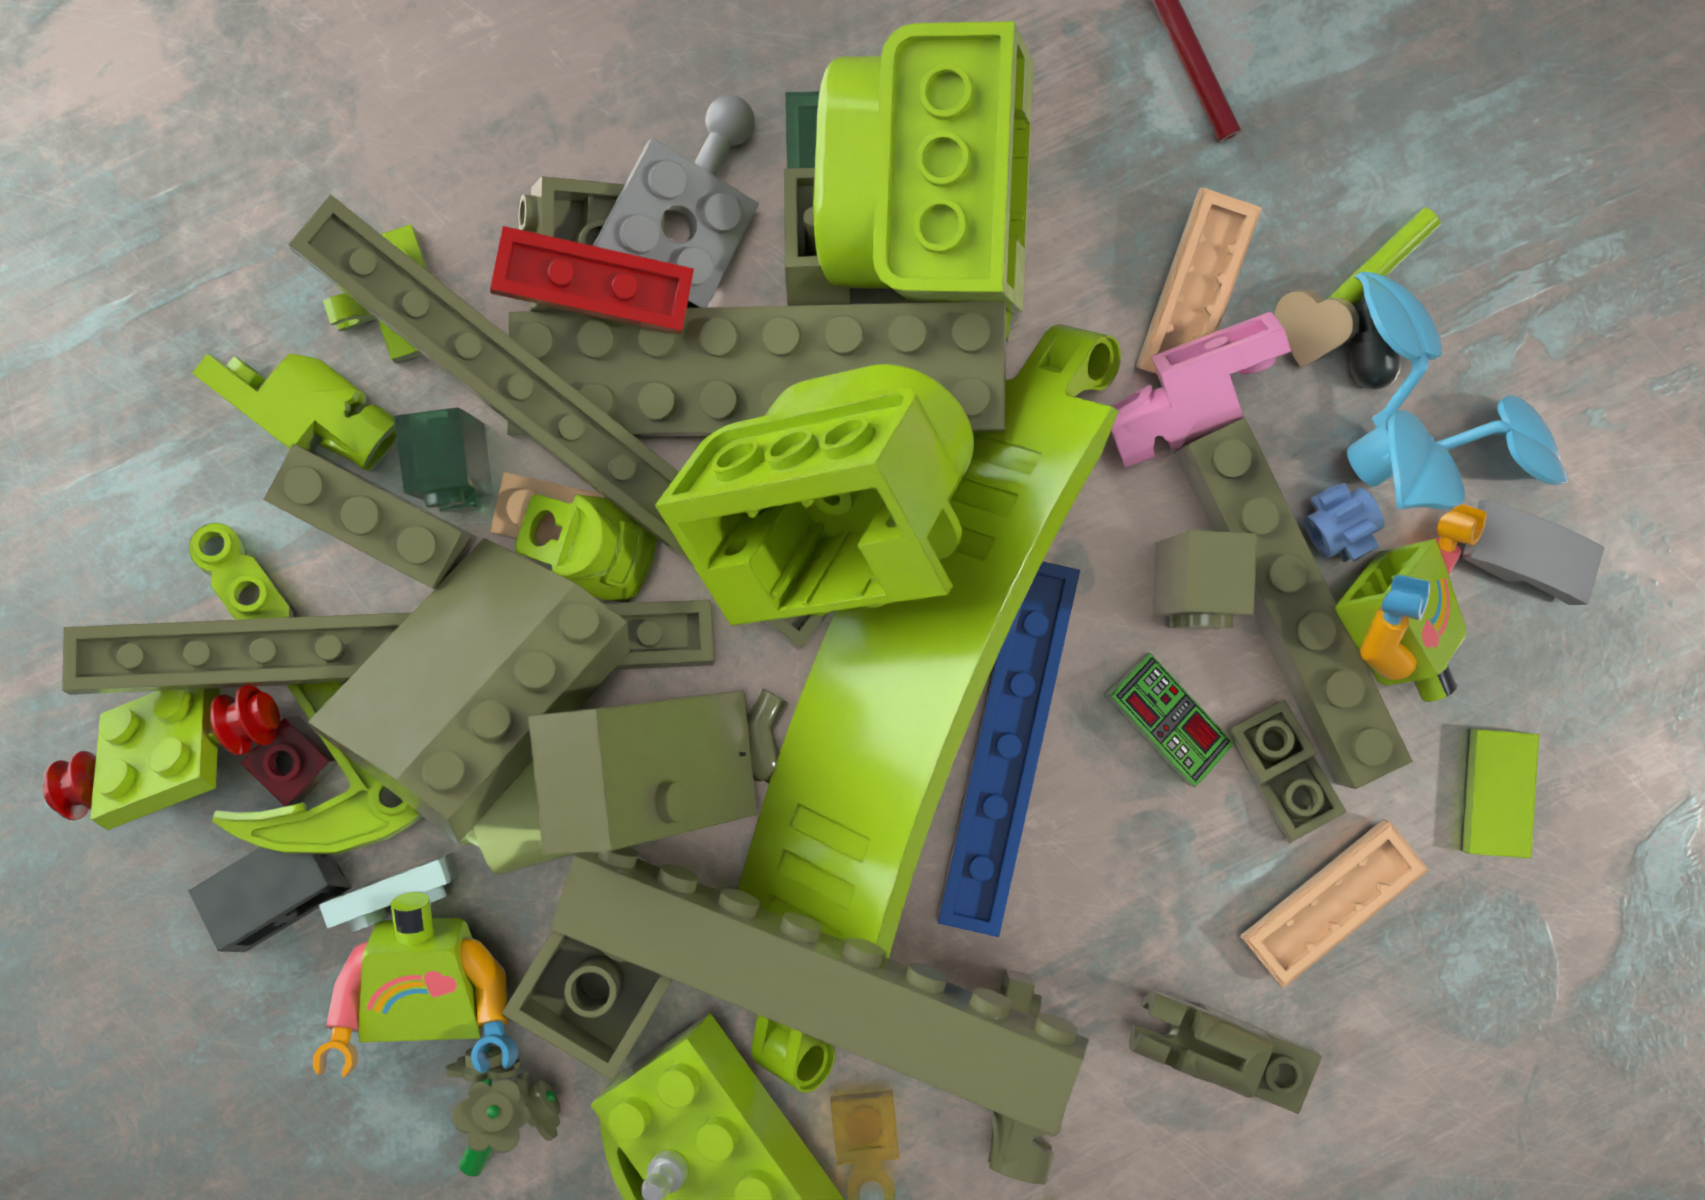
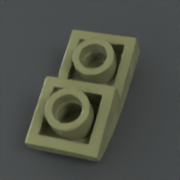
M1285 699L1230 728L1231 736L1255 784L1289 844L1347 812L1314 758L1317 752Z

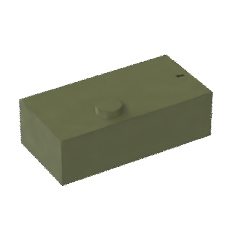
M744 690L681 696L528 716L543 855L613 851L757 815Z

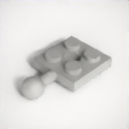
M734 95L719 97L709 106L705 121L710 135L707 137L695 163L655 138L650 139L645 144L593 246L694 268L687 303L688 308H707L759 205L755 200L716 177L730 146L739 145L746 141L752 134L755 125V117L750 105L744 99ZM665 211H678L687 218L690 225V235L685 243H675L669 240L663 233L661 219Z

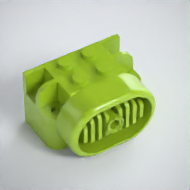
M1015 21L908 24L901 26L891 33L884 43L882 55L839 56L829 63L823 75L818 99L813 220L818 262L824 276L830 283L838 286H849L850 288L894 289L907 300L916 303L1003 302L1010 312H1023L1034 62Z
M877 364L809 379L788 387L775 400L764 416L726 425L706 437L692 453L655 506L731 626L809 614L812 616H822L831 611L858 607L872 609L886 603L948 595L953 585L939 560L949 557L961 541V525L949 501L970 465L974 450L973 431L967 414L950 391L928 375L908 367Z

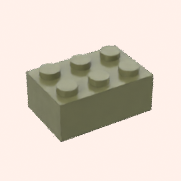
M638 856V859L648 862L647 860ZM552 930L502 1012V1015L613 1081L673 979Z

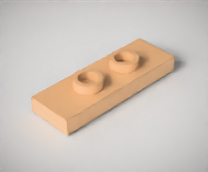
M1199 188L1135 367L1157 374L1151 356L1218 331L1259 219L1261 207L1207 188Z
M1383 819L1241 934L1240 938L1277 984L1284 989L1423 876L1429 869L1391 822Z

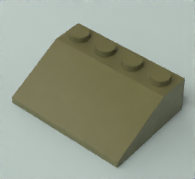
M483 538L308 721V724L459 844L532 762L533 756L528 716L578 710L629 653L627 621L576 583Z

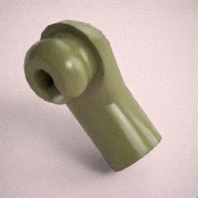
M764 688L747 715L753 778L755 781H765L769 784L780 753L773 731L789 703Z

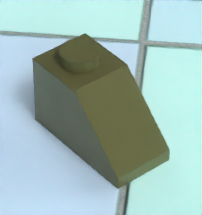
M815 168L784 169L787 305L850 304V287L830 283L824 276L818 262L813 220Z

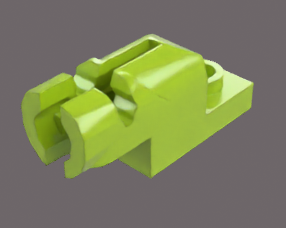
M207 353L192 372L194 376L290 449L293 444L314 451L320 445L331 452L351 460L366 471L372 470L384 460L405 431V425L383 408L372 404L365 407L367 403L366 395L324 361L313 357L293 353L288 354L265 382V378L259 372L236 356H233L229 363Z

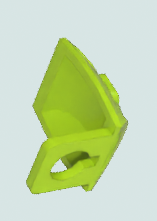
M535 494L529 501L515 543V551L520 555L551 564L550 571L576 583L596 598L630 602L640 591L649 573L655 554L657 538L606 498L576 494L573 504ZM552 513L555 517V525L562 527L558 541L550 539L547 544L539 546L536 541L537 526L545 515Z

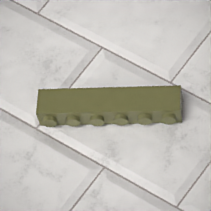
M1244 417L1176 451L1175 454L1212 530L1218 532L1257 533L1254 617L1335 783L1348 788L1358 789L1413 762L1376 684L1360 656L1357 646L1336 612L1335 606L1337 604L1246 418Z

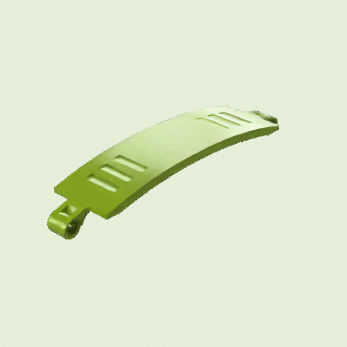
M1062 324L1053 325L1044 333L1019 373L1014 378L1006 380L1005 432L973 433L974 450L970 465L949 501L960 522L962 535L956 550L949 557L939 560L953 585L948 595L886 603L872 609L858 607L835 611L782 744L738 890L756 897L760 901L759 907L781 916L785 913H796L809 917L822 926L821 932L846 941L847 938L867 940L882 948L885 952L884 957L889 959L911 881L934 813L988 676L1040 565L1103 452L1119 413L1112 406L1075 397L1084 390L1094 389L1100 391L1106 389L1114 381L1121 363V350L1119 342L1115 337ZM757 1015L751 1045V1054L755 1063L800 1092L808 1093L820 1087L828 1078L835 1061L833 1045Z

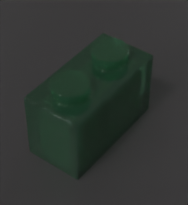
M460 407L394 416L404 494L424 500L425 507H439V512H458L477 508L476 498L493 496L485 425L482 421Z

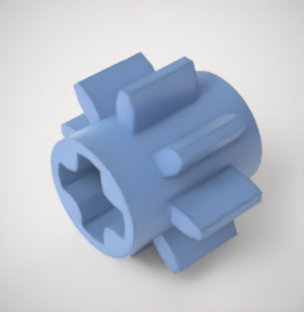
M1343 483L1339 486L1334 485L1310 498V502L1316 512L1304 519V525L1313 545L1325 558H1330L1339 553L1343 562L1350 559L1354 562L1379 548L1372 534L1384 528V517L1377 502L1367 490L1360 487L1350 493L1347 485Z

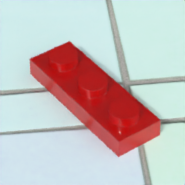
M503 226L490 292L498 296L681 335L694 268Z

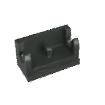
M259 847L188 891L217 950L221 952H246L319 908V904L341 895L351 889L346 878L342 876L331 854H285Z

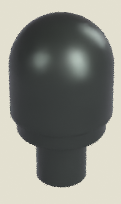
M1367 304L1356 305L1359 315V333H1356L1350 339L1351 343L1348 344L1351 373L1356 382L1361 386L1373 390L1382 389L1391 385L1397 379L1401 370V355L1396 353L1379 334Z

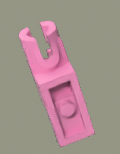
M1271 311L1151 356L1161 387L1153 390L1152 385H1147L1122 401L1111 405L1119 411L1111 433L1125 468L1155 458L1153 446L1157 436H1162L1167 440L1170 449L1176 451L1185 444L1196 441L1243 418L1230 374L1238 371L1242 374H1251L1265 370L1276 362V357L1291 352L1285 329Z

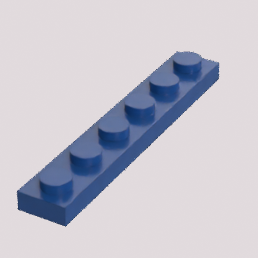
M1042 562L993 665L938 911V924L995 937L1000 936L1079 579V569Z

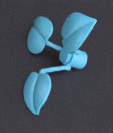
M1360 272L1354 276V278L1362 282L1366 304L1379 334L1396 353L1412 361L1410 374L1386 407L1372 417L1376 428L1351 444L1347 449L1350 465L1363 482L1369 486L1377 487L1393 477L1396 508L1398 509L1416 507L1440 510L1454 509L1463 503L1465 491L1459 470L1447 450L1489 435L1506 437L1513 459L1534 478L1547 484L1558 486L1569 481L1566 470L1561 463L1558 446L1546 422L1529 403L1516 396H1506L1498 402L1497 408L1501 420L1487 423L1434 442L1433 436L1428 433L1425 426L1415 415L1406 410H1398L1429 367L1427 359L1435 360L1442 355L1440 337L1434 321L1426 308L1405 287L1392 279L1371 272Z

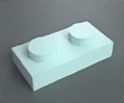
M450 853L336 896L319 904L327 928L348 921L351 931L354 932L387 919L385 907L391 905V901L401 894L422 892L430 897V903L447 896L443 885L460 877L454 857Z

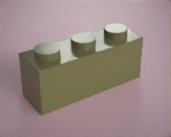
M293 444L263 499L432 589H435L468 555L477 536L334 461L296 444Z
M1188 530L1156 542L1153 616H1170L1169 628L1207 630L1233 628V617L1254 615L1257 533Z

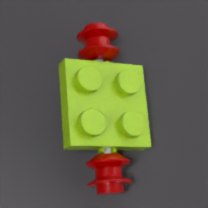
M247 684L238 689L235 698L227 694L220 695L221 688L155 691L100 714L96 755L89 751H80L74 754L69 762L58 760L47 767L43 784L45 801L52 810L72 821L85 817L90 809V820L104 829L110 830L216 788L218 744L221 743L229 752L240 756L250 751L253 741L261 746L273 743L277 735V727L280 724L278 706L268 693Z

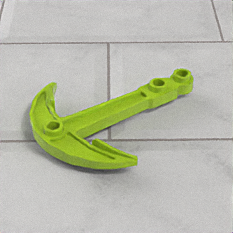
M209 523L195 531L189 542L190 557L204 573L211 575L210 586L235 620L293 617V610L254 557L245 555L244 543L231 527L222 523ZM214 537L224 539V548L219 554L214 556L204 554V546L209 539ZM256 586L260 589V596L254 604L246 606L239 603V595L244 588ZM341 683L287 685L309 720L343 686ZM319 734L349 780L350 787L346 792L312 809L304 803H298L262 812H227L216 810L212 822L237 838L258 847L285 854H342L390 839L414 825L423 816L404 801L394 808L385 807L382 803V794L387 787Z

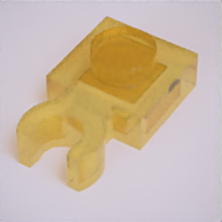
M893 1090L831 1096L830 1104L837 1166L855 1164V1169L848 1179V1200H860L859 1190L864 1183L869 1181L877 1182L882 1186L884 1200H894V1178L891 1172L882 1165V1161L900 1159Z

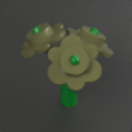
M490 1046L488 1049V1059L490 1061L488 1072L480 1073L474 1068L471 1061L473 1048L466 1050L465 1056L457 1058V1062L446 1066L447 1076L455 1078L464 1077L466 1081L476 1082L468 1090V1100L458 1103L452 1114L454 1127L458 1131L467 1134V1147L459 1161V1168L465 1175L471 1177L479 1176L482 1173L493 1150L498 1153L512 1151L520 1139L519 1128L525 1126L527 1122L530 1126L536 1127L541 1136L548 1141L557 1136L556 1127L560 1125L558 1114L561 1111V1107L552 1087L544 1080L534 1082L531 1075L525 1071L518 1075L516 1081L507 1080L506 1078L514 1076L515 1070L520 1068V1059L517 1058L513 1066L504 1069L502 1064L503 1054L498 1046ZM492 1079H502L492 1084Z

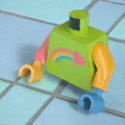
M1460 504L1440 518L1437 525V534L1441 536L1440 538L1436 537L1432 540L1380 551L1335 606L1339 618L1360 651L1361 658L1367 663L1377 682L1389 686L1413 681L1422 701L1425 702L1441 700L1451 695L1457 689V683L1448 662L1466 637V624L1449 575L1461 554V549L1457 542L1474 546L1479 541L1487 519V513L1484 510Z
M409 892L394 898L391 901L393 920H383L375 924L368 942L355 946L335 980L326 1024L327 1028L332 1029L330 1042L321 1045L314 1054L313 1069L317 1075L324 1073L327 1064L326 1056L332 1048L338 1049L344 1054L345 1065L342 1070V1078L348 1076L356 1068L358 1052L355 1046L350 1043L352 1032H358L359 1043L480 1039L484 1028L485 1037L474 1045L471 1052V1061L474 1068L480 1073L489 1071L488 1049L492 1043L501 1048L503 1068L507 1069L513 1066L518 1058V1047L511 1037L504 1034L503 1025L510 1022L509 1018L502 1015L508 1004L507 979L504 968L479 940L472 939L467 922L461 918H432L430 897L427 894Z

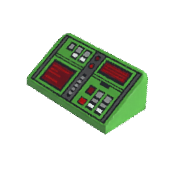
M1150 652L1104 694L1183 781L1194 788L1234 745L1233 741Z

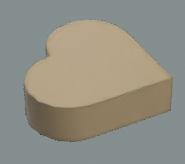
M1300 289L1284 295L1278 301L1274 310V316L1284 327L1291 352L1300 368L1308 366L1347 343L1355 336L1359 328V315L1351 302L1335 297L1323 300L1318 293L1307 289Z

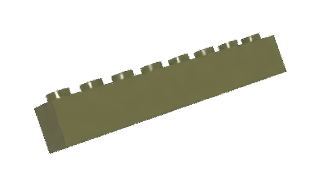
M630 846L613 851L584 852L574 855L550 928L551 930L1053 1136L1056 1135L1089 1041L1088 1038L1078 1035V1029L1067 1020L1051 1014H1039L1038 1018L1013 1009V1004L1007 997L989 989L975 988L973 992H970L947 982V975L937 968L922 963H910L909 966L888 959L884 957V950L872 942L859 938H847L846 941L821 932L822 926L809 917L796 913H785L781 916L759 907L760 901L749 893L730 888L718 891L698 883V875L686 868L671 864H664L658 867L638 859L639 853Z

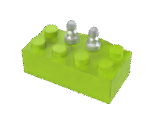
M708 1013L616 1076L590 1104L600 1118V1131L605 1155L623 1200H845L711 1013Z

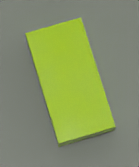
M1470 729L1462 852L1477 855L1532 858L1540 734Z

